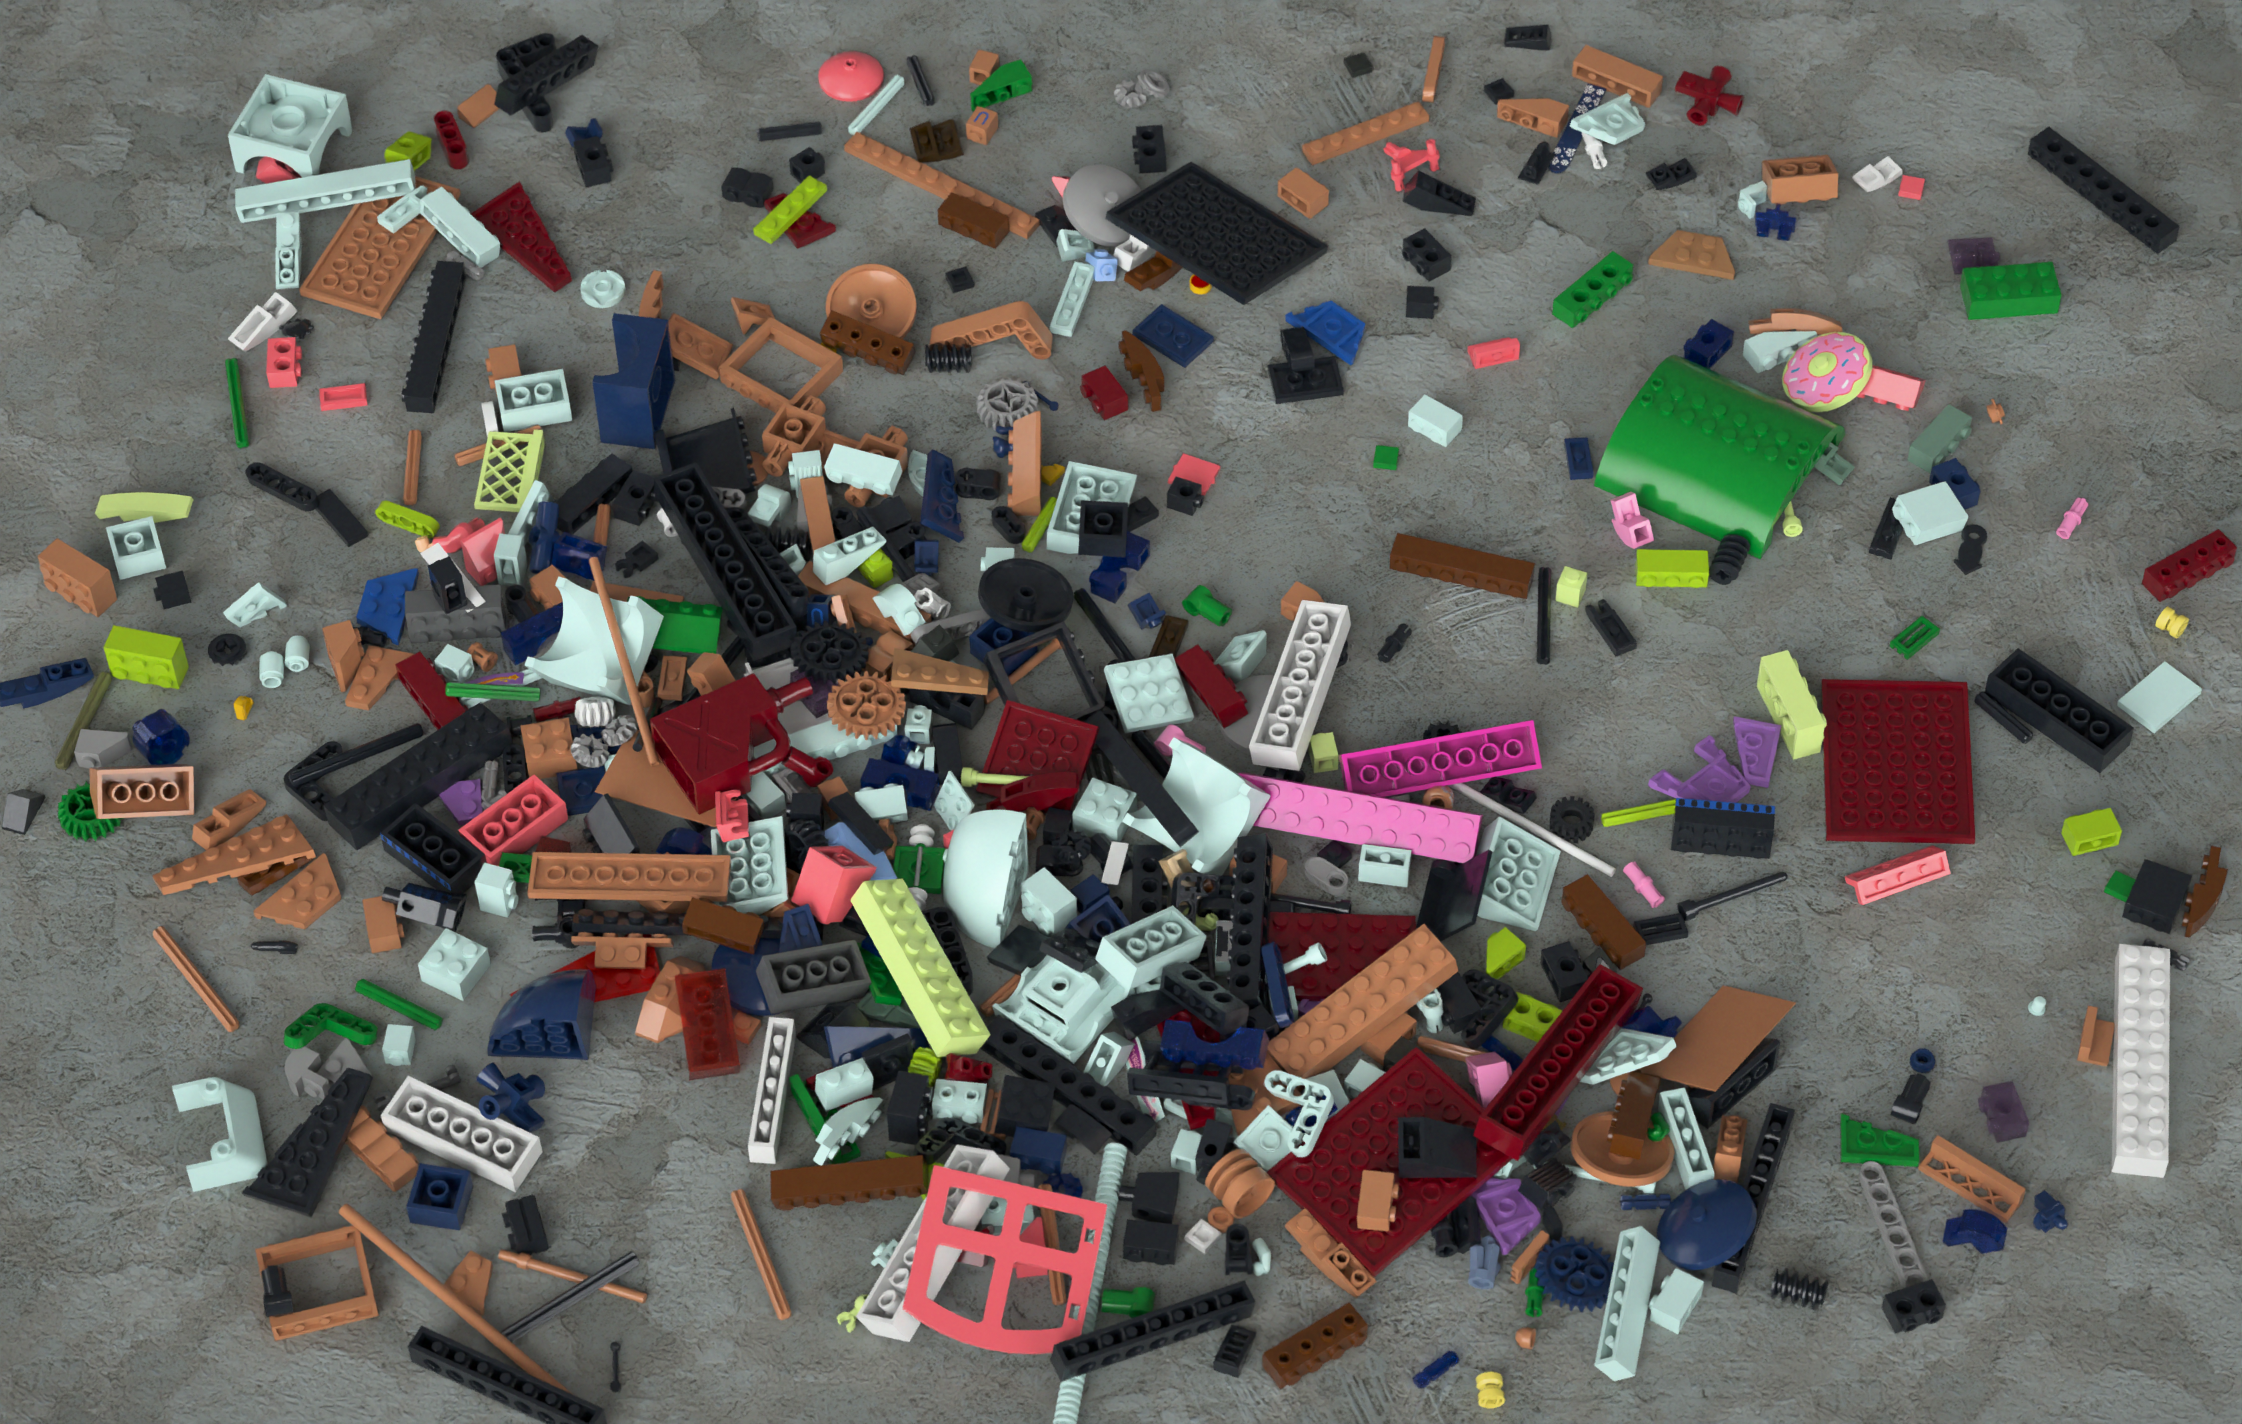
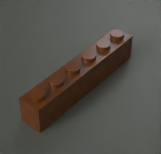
M1397 533L1390 553L1389 569L1510 595L1515 598L1527 599L1534 578L1535 563Z
M923 1155L771 1171V1201L776 1209L783 1211L793 1210L794 1207L802 1206L806 1208H816L822 1204L839 1206L851 1201L867 1203L871 1199L888 1201L900 1196L917 1198L921 1194H928V1164Z

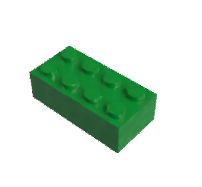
M2053 262L1963 268L1960 290L1968 320L2058 314L2062 295Z

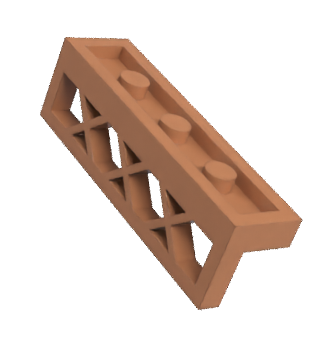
M1939 1135L1933 1140L1929 1154L1919 1165L1918 1170L2005 1224L2023 1203L2025 1188ZM1934 1158L1943 1164L1944 1169L1934 1170L1928 1165ZM1951 1175H1962L1965 1177L1966 1183H1955L1952 1181ZM1973 1188H1983L1987 1191L1988 1197L1976 1196L1973 1193ZM2004 1201L2011 1207L2004 1213L1996 1208L1994 1202Z

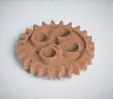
M865 671L864 676H860L858 672H855V678L846 675V682L839 679L838 686H832V693L828 694L827 701L828 717L832 718V725L838 724V731L846 729V736L853 732L855 733V739H858L860 735H864L865 740H868L869 735H873L875 739H878V733L887 736V729L894 732L895 725H901V718H904L906 709L905 695L901 693V688L891 687V681L886 682V675L878 678L877 672L873 676H869L868 671Z

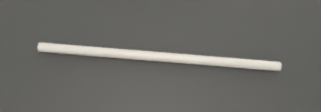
M1463 783L1447 785L1606 875L1612 877L1615 874L1616 868Z

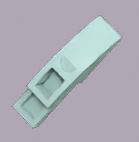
M299 212L276 213V289L299 288L302 251Z
M876 1097L861 1100L846 1106L834 1114L824 1124L816 1139V1142L821 1144L813 1161L822 1166L828 1158L832 1160L840 1149L839 1144L844 1146L847 1141L853 1144L858 1136L863 1138L871 1126L869 1123L874 1124L881 1115L882 1111L879 1110L883 1099Z

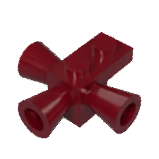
M1714 66L1709 79L1687 71H1683L1675 85V91L1695 98V104L1687 112V117L1693 124L1705 125L1708 116L1714 117L1719 107L1735 116H1738L1744 102V95L1724 93V86L1732 78L1727 68Z

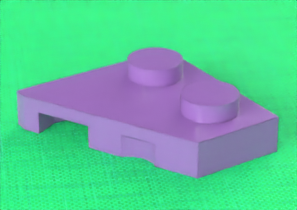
M480 779L459 781L439 794L444 806L452 813L459 826L467 824L483 812Z

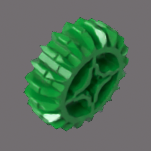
M87 781L83 786L76 783L75 790L68 789V795H62V802L58 803L57 815L60 825L69 836L73 835L76 840L82 837L87 842L89 838H93L95 841L99 836L106 838V833H114V827H120L121 820L124 819L96 818L90 794V784Z

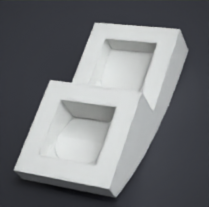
M1887 156L1875 166L1867 165L1853 176V180L1866 192H1870L1897 179L1902 175V169Z

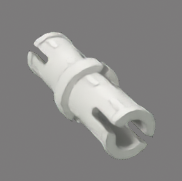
M1582 132V137L1586 143L1585 149L1587 154L1591 156L1594 168L1601 169L1599 161L1605 167L1607 160L1603 153L1601 141Z

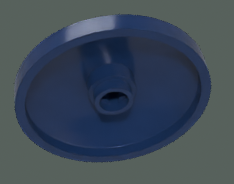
M760 938L754 955L727 946H718L712 959L711 979L716 992L728 1005L751 1015H775L770 1012L756 969L762 956L779 953L780 939Z
M1717 1179L1696 1184L1678 1195L1662 1214L1657 1227V1240L1660 1241L1659 1248L1669 1262L1682 1269L1701 1270L1716 1266L1736 1254L1750 1238L1757 1217L1755 1203L1744 1187L1730 1180Z

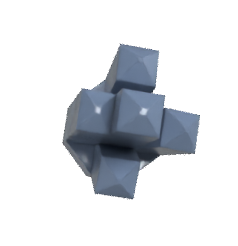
M1490 1235L1482 1238L1481 1246L1475 1244L1470 1247L1468 1284L1475 1288L1486 1290L1494 1288L1495 1278L1502 1267L1498 1263L1500 1247L1496 1244V1239Z

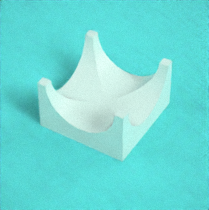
M265 74L228 134L236 172L244 174L248 168L247 163L250 158L266 156L289 165L302 178L319 175L322 154L331 134L338 129L341 135L349 137L353 131L346 94Z
M558 577L555 586L559 589L563 599V619L559 634L547 653L539 658L527 657L525 666L551 684L595 696L607 697L613 701L630 705V696L599 594L584 589L566 578ZM630 596L628 602L610 598L635 683L638 686L664 616L639 597Z
M1173 737L1168 745L1173 752L1172 763L1162 786L1199 830V833L1180 848L1146 805L1134 813H1127L1122 822L1157 840L1174 852L1181 849L1186 850L1188 861L1192 864V868L1198 872L1222 876L1234 857V848L1237 847L1238 837L1247 836L1271 795L1197 747Z

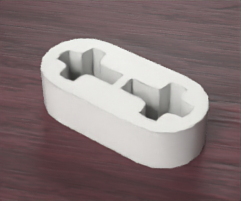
M493 401L481 403L487 438L489 431L498 432Z

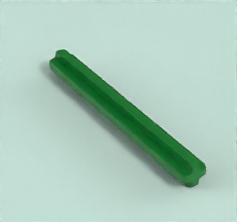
M236 358L226 359L225 366L237 447L241 449L248 447L249 440L239 367Z

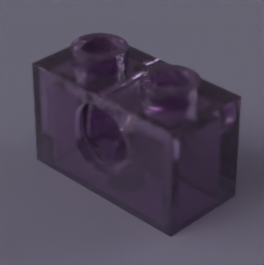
M2013 1081L1983 1087L1981 1097L1978 1098V1105L1982 1113L1985 1112L1988 1131L1994 1135L1996 1142L2026 1137L2029 1121Z

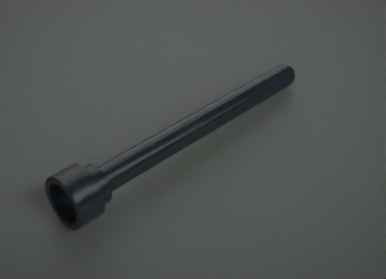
M1779 872L1697 902L1694 900L1679 902L1677 905L1678 913H1682L1684 921L1694 919L1701 910L1787 880L1788 876L1785 872Z
M1271 893L1270 901L1289 902L1295 907L1334 914H1351L1352 901L1344 899L1331 903Z

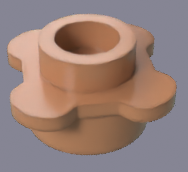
M1991 399L1992 404L1986 406L1992 423L1999 421L2000 425H2002L2001 417L2005 416L2000 403L1996 405L1994 399Z

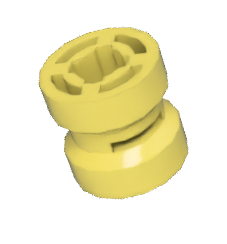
M2167 606L2159 615L2155 626L2161 630L2169 631V634L2177 639L2186 629L2189 618L2184 615H2177L2174 609Z
M1485 1372L1476 1377V1385L1478 1390H1480L1478 1393V1404L1484 1408H1496L1503 1405L1505 1397L1504 1392L1501 1390L1503 1386L1501 1374Z

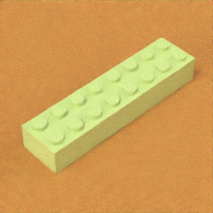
M903 879L864 881L850 901L936 1056L976 1054L988 1039L990 1033Z

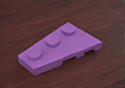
M1734 716L1733 726L1742 775L1750 785L1768 788L1782 725Z

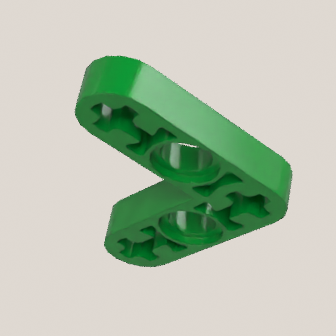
M318 1003L285 1029L283 1043L288 1048L300 1049L327 1029L358 1044L372 1045L376 1042L378 1028L373 1023L327 1003Z

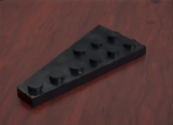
M347 1068L328 1090V1095L319 1106L315 1105L310 1111L311 1115L303 1124L300 1123L275 1152L274 1159L266 1168H262L258 1172L257 1179L241 1193L246 1197L312 1218L373 1077L368 1073Z

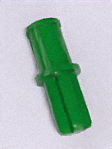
M1535 1268L1529 1272V1283L1525 1289L1527 1296L1525 1313L1530 1317H1534L1535 1310H1537V1317L1542 1315L1543 1298L1546 1296V1294H1543L1544 1286L1537 1285L1540 1278L1534 1276L1537 1270Z

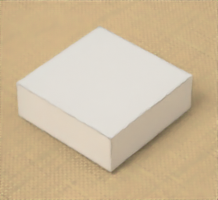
M1200 1219L1185 1235V1241L1203 1254H1206L1221 1238V1232L1203 1219Z

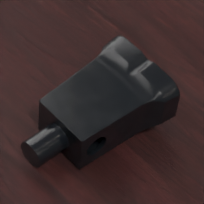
M409 882L402 891L385 887L382 895V901L398 905L396 915L443 929L447 928L455 933L463 917L467 894L449 893Z

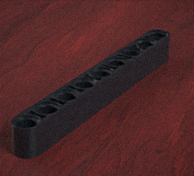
M1100 709L1083 721L1099 727L1095 743L1180 848L1199 833V830Z

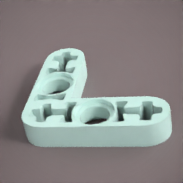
M1271 1071L1264 1081L1268 1091L1274 1096L1303 1105L1287 1143L1294 1155L1305 1157L1311 1153L1334 1104V1095L1324 1085L1283 1071ZM1281 1080L1284 1085H1287V1089L1281 1085L1274 1087L1273 1082ZM1299 1085H1304L1306 1088L1304 1094L1294 1096V1089ZM1312 1092L1319 1097L1325 1095L1326 1099L1319 1102L1312 1096ZM1309 1116H1317L1315 1125L1312 1127L1305 1126V1121ZM1302 1141L1305 1142V1145H1304V1146H1299V1147L1296 1146V1143H1297V1142H1299V1143H1301Z

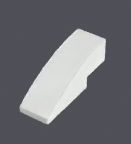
M1130 235L1128 241L1115 248L1114 257L1118 259V266L1126 271H1130L1147 261L1156 253V250Z
M275 292L262 308L257 305L228 340L246 352L279 330V326L285 325L297 310L288 300Z

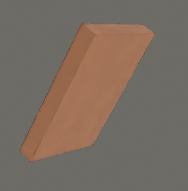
M673 312L668 321L672 356L717 380L720 375L719 367L727 360L733 344Z

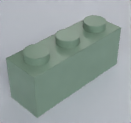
M1948 404L1910 445L1907 461L1931 474L1933 466L1944 463L1948 454H1953L1956 451L1962 439L1966 440L1972 431L1970 427L1972 417Z

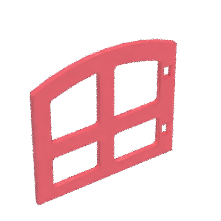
M934 1165L902 1309L939 1333L966 1344L1006 1353H1052L1055 1344L1081 1336L1107 1204ZM956 1187L1004 1198L1007 1201V1207L1001 1234L994 1236L944 1224L942 1219L949 1189ZM1030 1204L1081 1216L1084 1222L1078 1251L1076 1253H1069L1022 1242L1019 1236L1025 1207ZM1086 1229L1095 1230L1093 1244L1084 1241ZM938 1245L988 1255L995 1259L982 1322L976 1323L943 1308L926 1296L935 1251ZM1015 1263H1023L1071 1275L1072 1281L1062 1327L1045 1330H1010L1002 1328L1001 1322L1012 1269ZM1071 1305L1080 1306L1077 1320L1069 1318Z

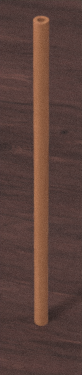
M592 557L589 559L590 567L650 766L655 767L660 764L600 563L597 557Z

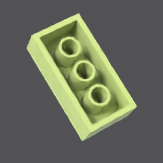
M1788 650L1761 657L1757 688L1775 724L1782 725L1780 734L1793 760L1820 753L1824 739V728L1827 726L1826 718L1823 713L1819 712L1816 698L1808 690L1806 678L1804 676L1801 677L1796 659H1792Z

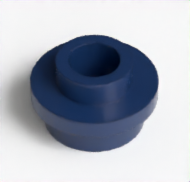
M1918 1049L1910 1056V1066L1916 1072L1928 1073L1935 1066V1057L1928 1049Z

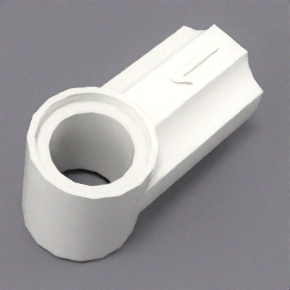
M926 587L922 590H917L914 597L917 600L915 605L920 610L931 614V617L936 620H942L947 617L951 609V604L948 601L942 599Z

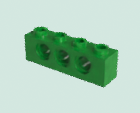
M1612 251L1553 300L1552 315L1572 329L1579 323H1583L1593 311L1599 310L1604 302L1609 298H1613L1622 287L1628 286L1633 279V264Z

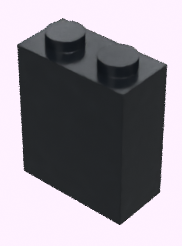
M2144 859L2126 901L2122 917L2129 919L2131 922L2151 927L2156 931L2170 934L2189 890L2192 875Z

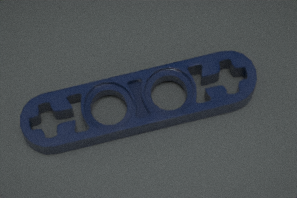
M1271 942L1263 945L1261 949L1274 1015L1278 1025L1284 1028L1294 1024V1015L1282 955L1277 944Z

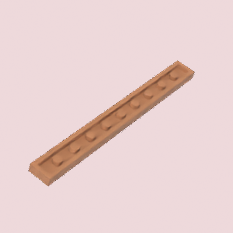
M856 132L844 145L845 152L940 198L946 199L952 192L1008 216L1009 231L1025 239H1028L1040 226L1039 219L859 132Z

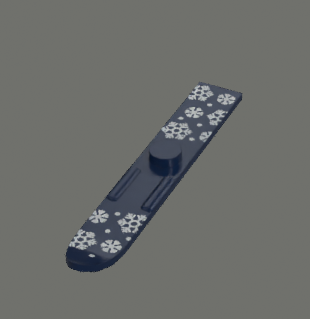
M1587 84L1553 152L1556 156L1549 166V170L1552 173H1562L1568 168L1583 139L1581 131L1570 127L1572 119L1599 107L1606 88Z

